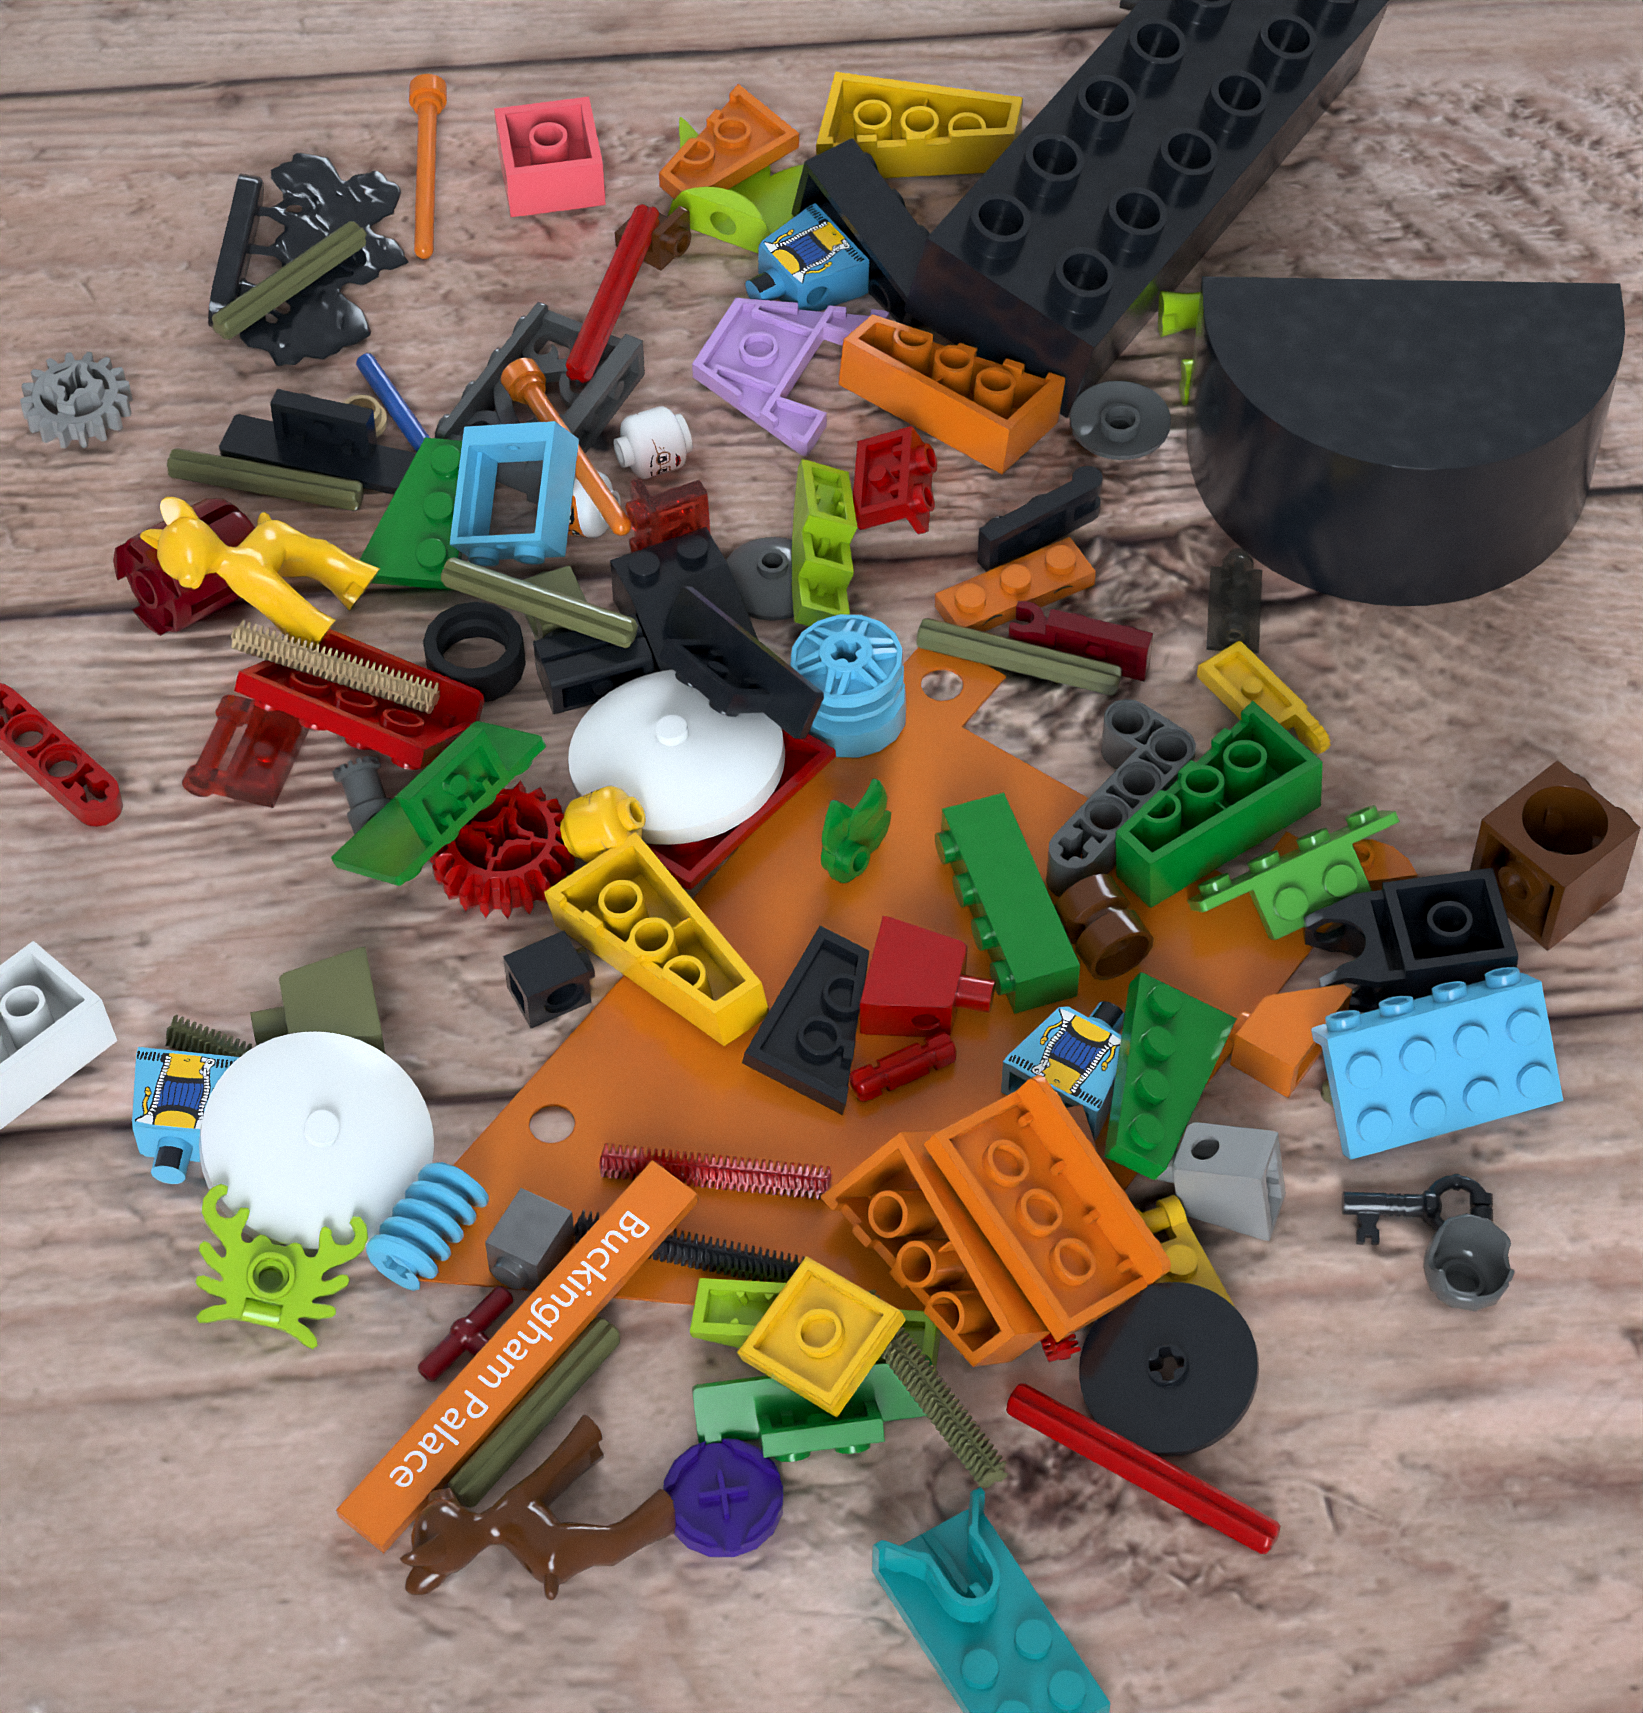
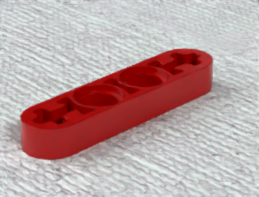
M0 683V710L5 709L9 720L5 724L4 718L0 715V750L82 823L98 827L115 821L123 809L122 796L115 778L13 688ZM34 731L43 735L42 739L33 746L22 747L15 744L16 739L25 732ZM69 761L77 765L76 769L67 776L56 777L48 773L50 768L58 762ZM87 784L88 791L98 799L106 797V800L101 803L95 799L88 801L83 787Z

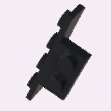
M281 389L276 390L270 402L273 421L237 414L232 419L219 444L220 455L224 457L356 480L363 484V488L393 495L416 455L414 452L377 444L373 409Z
M681 587L664 626L665 633L672 639H666L658 658L676 672L675 677L678 681L689 687L696 688L708 698L709 706L718 713L730 717H736L739 713H764L793 738L805 739L824 699V693L693 587Z

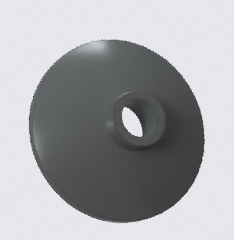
M1107 381L1091 386L1076 398L1070 411V427L1076 440L1088 451L1108 459L1131 460L1146 456L1157 450L1165 442L1170 431L1171 416L1165 401L1150 388L1134 382Z
M781 537L755 539L739 546L726 559L749 617L768 621L794 617L791 539Z

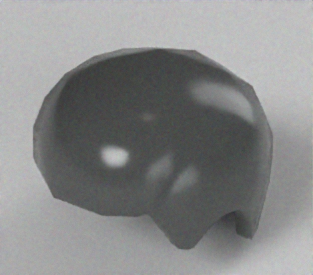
M1468 1213L1447 1218L1431 1237L1423 1260L1427 1283L1430 1290L1436 1294L1437 1299L1450 1307L1469 1311H1477L1496 1305L1509 1287V1282L1515 1273L1514 1269L1510 1268L1508 1254L1511 1240L1508 1235L1488 1218Z

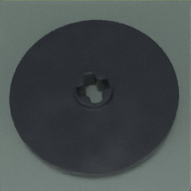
M1155 1283L1147 1285L1145 1289L1095 1321L1082 1348L1079 1380L1084 1401L1097 1423L1159 1457L1182 1456L1192 1454L1215 1444L1230 1433L1242 1420L1253 1401L1257 1389L1259 1356L1256 1343L1246 1321L1238 1310L1222 1296L1204 1287L1189 1283ZM1167 1357H1174L1178 1366H1184L1174 1370V1379L1164 1380L1161 1373L1155 1371L1163 1368L1164 1359Z

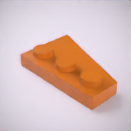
M737 84L729 93V102L721 111L715 109L706 119L707 126L697 138H689L659 172V187L673 199H676L682 191L691 188L718 187L728 190L799 148V133L740 84Z

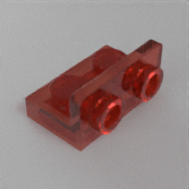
M641 478L630 481L631 501L626 502L625 508L634 530V537L629 538L631 553L703 527H707L710 532L708 493L700 480L671 488L653 496L650 495Z

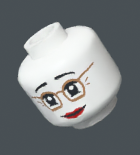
M664 406L626 417L621 423L620 437L614 439V450L621 467L626 468L630 466L632 471L641 479H649L678 470L685 464L686 454L690 453L693 447L691 434L681 414L674 415L670 409Z

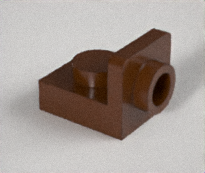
M679 206L668 217L660 213L658 216L660 223L652 233V241L643 261L660 271L675 257L682 256L691 243L692 234L690 232L689 210L682 206ZM630 218L614 232L616 247H618Z

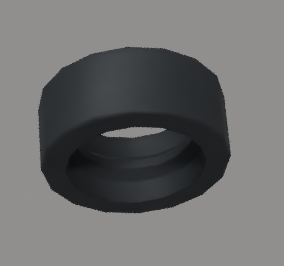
M482 602L457 604L437 615L428 625L423 639L427 669L479 690L484 696V702L494 701L509 693L522 678L526 661L521 626L511 613L495 604ZM475 637L493 639L504 645L506 650L497 661L478 668L455 666L446 661L443 655L453 644L463 639Z

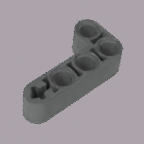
M1123 699L1115 701L1108 706L1104 713L1101 754L1103 759L1117 770L1051 838L1049 842L1046 883L1052 893L1060 897L1068 888L1080 880L1093 875H1107L1116 866L1115 832L1159 790L1167 791L1178 780V771L1190 760L1194 761L1196 743L1190 733L1136 700Z

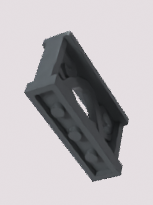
M537 302L527 316L523 315L519 318L514 327L513 334L503 347L493 351L487 367L478 379L468 383L460 402L450 414H445L440 419L436 427L435 438L462 441L464 427L520 423L515 414L512 399L501 384V375L511 362L520 358H531L545 375L546 383L559 381L560 396L568 408L565 414H559L570 432L579 439V445L586 454L645 375L643 340L625 334L622 339L610 335L592 379L586 383L576 380V389L580 386H585L580 394L574 393L570 390L571 380L566 376L567 368L565 363L568 358L559 359L558 350L553 344H551L552 349L548 354L541 355L538 353L548 340L569 348L571 352L583 323L548 310V305ZM535 417L533 419H530L526 423H534L539 421ZM543 460L525 461L527 463H498L496 482L527 494V501L538 505Z

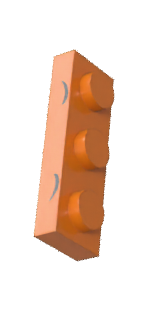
M1068 537L935 593L934 607L947 623L985 632L1016 619L1018 601H1029L1042 608L1095 585L1096 571L1073 540Z

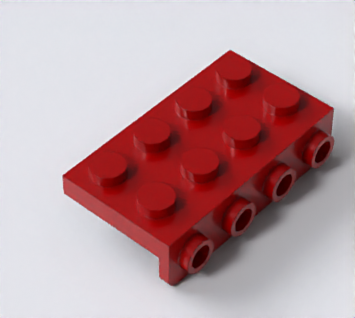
M329 629L321 640L320 652L324 646H326V654L332 648V656L338 650V658H340L342 652H345L344 660L351 654L350 662L357 656L356 664H359L361 658H363L362 666H365L369 660V668L375 662V670H378L381 664V672H384L387 666V674L390 675L392 669H395V677L398 671H401V679L407 673L406 680H409L411 675H413L412 682L414 683L417 677H420L419 684L421 685L423 680L426 679L425 686L427 687L429 682L432 681V689H434L436 683H439L438 695H440V698L431 714L364 693L363 691H358L357 689L333 683L325 678L321 679L312 674L309 675L306 672L303 673L300 670L297 671L294 668L276 664L269 660H264L238 671L234 689L235 692L252 698L253 704L261 709L283 711L299 718L298 722L306 728L318 731L328 730L344 737L345 743L351 747L361 750L378 751L391 757L393 764L409 770H419L429 765L472 723L480 721L484 705V696L479 690L332 629Z

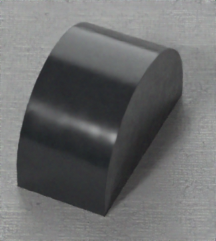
M1202 276L1186 424L1190 468L1196 488L1205 506L1226 534L1251 557L1267 568L1297 584L1341 599L1373 605L1429 606L1477 597L1510 584L1528 574L1552 555L1571 533L1582 513L1589 492L1623 353L1625 318L1620 283Z

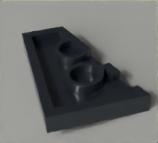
M819 926L746 1049L742 1064L843 1115L847 1101L849 1074L855 1049V1036L860 1012V1001L865 984L869 950Z

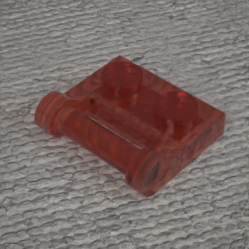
M225 695L221 698L216 708L215 714L218 719L196 765L188 767L183 777L182 785L188 792L198 797H209L211 794L274 808L310 729L302 726L298 722L299 718L283 711L264 710L255 706L252 699ZM244 724H248L227 770H219L218 767L236 729Z

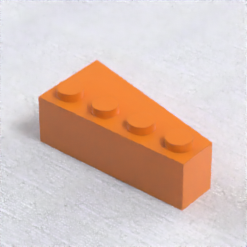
M872 314L843 339L838 385L994 471L1004 474L1058 423L1066 378L1048 372L1045 379L1024 372L1025 364L1007 358L1003 365L977 357V348L962 343L944 346L933 342V334Z
M940 1130L902 1131L820 1197L832 1211H840L854 1226L851 1232L866 1248L873 1247L891 1267L889 1274L902 1289H910L926 1306L924 1313L973 1367L1012 1362L1047 1336L1050 1331L924 1146V1143Z

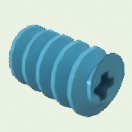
M444 1162L426 1164L418 1173V1181L413 1182L406 1189L405 1199H401L393 1207L392 1217H388L380 1225L379 1235H375L367 1243L366 1253L370 1262L379 1272L401 1287L412 1291L420 1289V1282L416 1274L428 1279L436 1277L439 1273L438 1267L430 1257L445 1261L451 1256V1249L444 1240L452 1243L460 1242L464 1237V1232L458 1223L469 1226L473 1224L477 1216L471 1205L479 1208L485 1207L489 1202V1195L478 1182L458 1167Z

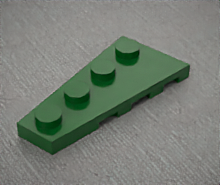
M1140 972L1129 983L1104 1157L1152 1180H1155L1167 1169L1237 1018L1143 972Z

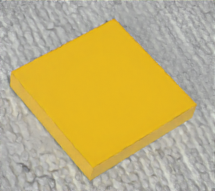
M806 1256L737 1353L744 1362L837 1418L906 1319L897 1308Z

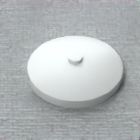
M674 670L644 675L607 693L587 711L579 722L571 739L568 756L573 788L577 798L609 785L621 788L629 796L636 798L642 805L645 813L646 822L642 833V840L645 843L671 845L711 838L738 826L750 818L767 802L775 791L785 764L782 728L764 713H739L736 717L718 713L709 706V699L696 688L689 687L678 681Z
M299 1032L276 1037L257 1045L239 1057L224 1072L211 1092L205 1107L200 1128L199 1152L202 1172L209 1190L219 1184L228 1186L227 1195L217 1202L223 1213L230 1218L235 1216L240 1208L247 1207L250 1210L248 1220L242 1230L253 1239L259 1235H265L272 1244L284 1247L292 1243H299L302 1245L307 1257H315L319 1249V1235L322 1227L326 1226L332 1230L331 1236L334 1242L339 1245H348L353 1241L355 1233L349 1223L352 1216L361 1217L366 1224L368 1240L365 1248L372 1237L379 1235L380 1225L388 1217H392L393 1207L401 1199H405L406 1189L413 1182L418 1181L420 1170L426 1164L432 1163L434 1136L430 1114L419 1089L410 1076L389 1056L377 1048L349 1036L328 1032Z

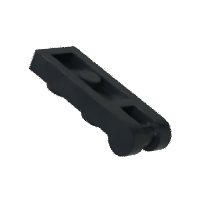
M1092 466L1079 467L1073 472L1072 481L1047 494L1033 497L1027 504L1004 516H996L989 520L983 527L979 528L977 562L987 572L1030 554L1094 521L1100 514L1101 501L1098 495L1102 490L1103 476L1101 472Z

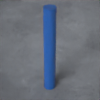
M371 353L361 355L356 361V366L417 453L424 438H430L375 357Z

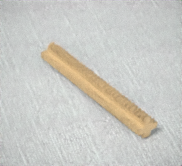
M245 619L242 620L240 625H237V628L234 627L231 648L288 666L321 679L325 678L327 681L357 689L382 699H388L397 704L400 703L403 706L412 707L415 710L419 709L427 714H431L435 705L438 704L440 695H438L439 683H436L434 689H432V681L426 687V679L423 680L421 685L419 684L420 677H417L414 683L412 682L413 675H411L409 680H406L407 673H405L401 679V671H398L395 677V669H392L389 675L387 674V666L384 672H381V664L378 670H375V662L369 668V660L365 666H362L363 658H361L359 664H356L357 656L350 662L351 654L344 660L345 652H342L340 658H338V650L332 656V648L326 654V646L320 652V644H317L315 650L313 649L314 642H311L309 648H307V640L301 646V638L295 644V636H292L289 642V634H286L284 639H281V631L278 637H275V629L269 635L270 628L268 627L266 632L263 633L264 626L262 625L259 631H257V623H255L253 629H250L251 621L244 627Z

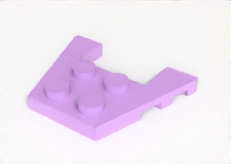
M735 298L692 363L693 378L797 453L808 457L827 426V413L786 398L823 340L843 346V339L870 316L847 314V307L828 305L825 312L798 310V303ZM871 309V315L874 314L889 319V312Z

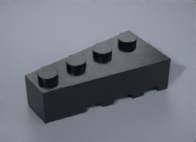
M853 138L806 160L791 214L795 217L816 203L869 259V294L889 312L896 322L913 328L923 325V323L906 313L904 308L926 238L930 234L923 225L917 224L906 209L905 202L896 189L889 187L879 174L872 156L867 152H863Z

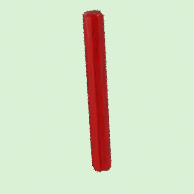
M640 204L634 208L565 363L567 368L566 376L571 381L579 380L582 383H586L592 379L651 244L652 233L660 223L658 219L660 213L654 206L648 208L644 204Z
M1019 1383L1011 1393L1007 1401L1006 1412L1013 1418L1260 1554H1267L1275 1544L1281 1527L1278 1521L1026 1383Z

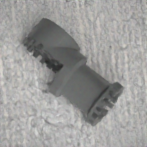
M364 756L362 761L360 757L356 758L357 764H353L352 760L347 762L348 766L347 764H342L333 771L335 781L342 783L350 807L347 818L354 835L392 800L386 797L377 771L381 767L379 757Z

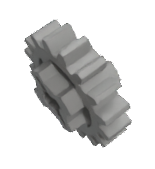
M71 352L66 353L65 362L60 364L49 358L46 360L48 370L44 372L33 369L31 371L33 383L22 384L24 398L20 399L24 418L27 419L29 430L32 433L40 431L42 441L45 443L58 437L61 448H67L71 440H79L82 448L88 447L89 438L93 436L104 442L107 440L105 430L110 428L120 431L123 428L121 417H129L132 413L129 402L133 401L129 381L125 379L123 368L113 369L111 359L108 357L101 359L98 363L94 362L92 352H87L82 360H75Z

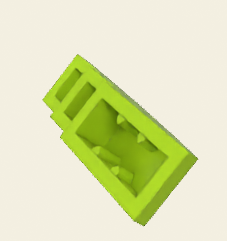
M802 458L798 465L793 511L791 550L794 622L811 626L819 620L839 614L850 615L847 588L854 574L850 543L856 532L857 522L849 472Z
M699 1278L690 1326L691 1336L740 1348L787 1283ZM898 1309L906 1319L901 1326L905 1328L903 1333L910 1334L907 1339L913 1338L911 1344L915 1343L918 1345L915 1350L921 1349L920 1355L926 1354L930 1357L934 1366L933 1371H936L941 1331L924 1311Z

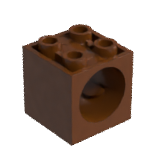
M1557 760L1482 818L1470 871L1493 868L1507 918L1544 949L1549 951L1622 892L1641 827L1633 821L1632 817L1624 809L1615 807L1595 791L1583 776L1573 773Z

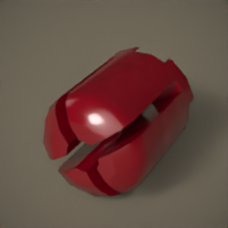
M206 498L191 506L198 518L209 525L219 539L229 547L240 545L255 529L249 518L238 507L224 498ZM162 521L148 529H164L167 524L165 521ZM141 533L129 538L124 544L115 548L113 563L116 578L120 580L127 577L131 590L140 603L139 606L132 609L133 612L147 628L159 636L168 631L179 632L241 598L216 572L206 574L201 586L195 590L181 586L178 580L173 579L163 571L157 558V549L140 538Z

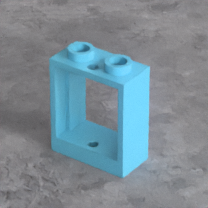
M555 421L464 427L449 545L467 555L469 562L480 566H497L499 560L514 559L520 563L537 565L544 563L545 558L565 557L579 439ZM543 460L535 533L489 535L498 463Z

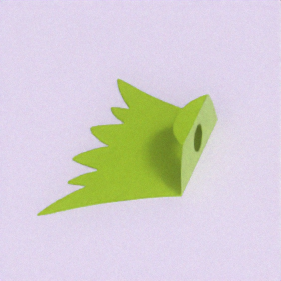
M682 117L679 118L681 148L689 138H697L698 136L694 128ZM769 165L728 190L718 187H698L684 190L676 199H672L667 217L679 206H682L689 210L690 229L758 254V247L761 241L794 218L791 212L804 165L784 169L772 176L770 175L771 169Z

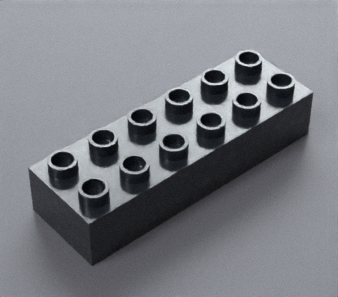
M1140 0L928 235L904 311L953 344L958 345V343L977 348V357L1003 365L1006 358L1025 364L1024 372L1044 379L1048 372L1065 377L1060 414L1068 418L1076 398L1089 387L1096 385L1158 311L1160 290L1175 291L1359 72L1391 0Z

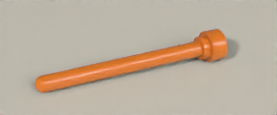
M434 74L418 75L411 80L409 85V103L418 114L414 252L421 259L431 257L434 251L437 115L440 114L447 103L446 82Z
M520 358L511 362L501 375V384L511 399L528 405L539 422L555 421L570 432L545 395L546 378L537 363L531 358ZM578 444L575 469L576 478L612 532L618 536L627 535L631 530L630 519Z

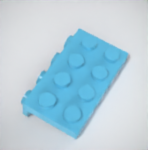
M1515 967L1499 968L1485 974V981L1470 985L1460 981L1443 983L1432 988L1433 995L1414 1000L1411 996L1391 997L1379 1002V1009L1363 1014L1356 1010L1336 1012L1325 1017L1326 1024L1313 1027L1311 1029L1313 1041L1321 1045L1343 1155L1352 1160L1563 1101L1542 982L1527 974L1520 973L1519 969Z

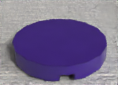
M721 1439L722 1443H711L706 1445L705 1441L691 1446L674 1460L664 1479L663 1490L669 1494L675 1508L676 1528L674 1535L687 1548L708 1557H736L757 1549L774 1534L783 1515V1485L776 1464L769 1457L764 1458L759 1447L739 1439Z

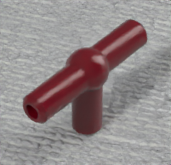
M496 1286L466 1317L459 1318L453 1322L449 1334L418 1364V1372L427 1381L435 1382L466 1350L475 1357L490 1340L484 1332L514 1302L512 1294L505 1287Z

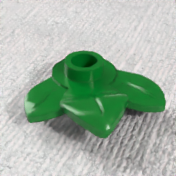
M872 779L866 793L854 809L836 800L830 802L822 832L821 865L828 871L833 880L840 883H848L865 871L870 861V854L879 847L888 832L892 813L886 810L887 793L881 781L877 779Z

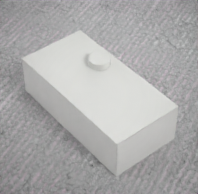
M34 941L0 965V1130L117 1041L102 999Z

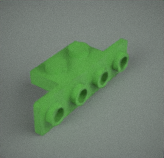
M1375 805L1360 809L1345 817L1348 826L1330 834L1327 828L1310 832L1296 840L1298 849L1283 856H1280L1277 850L1260 855L1247 862L1250 871L1233 879H1230L1228 873H1224L1198 885L1200 894L1187 900L1192 911L1206 912L1249 892L1269 939L1277 940L1303 928L1304 917L1328 907L1355 893L1372 891L1352 844L1400 822L1396 811H1378Z

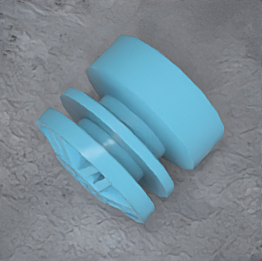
M844 614L819 620L800 634L792 646L790 666L824 693V699L808 734L834 748L836 757H863L880 752L894 742L905 726L907 710L906 691L903 682V649L896 634L881 621L863 615Z

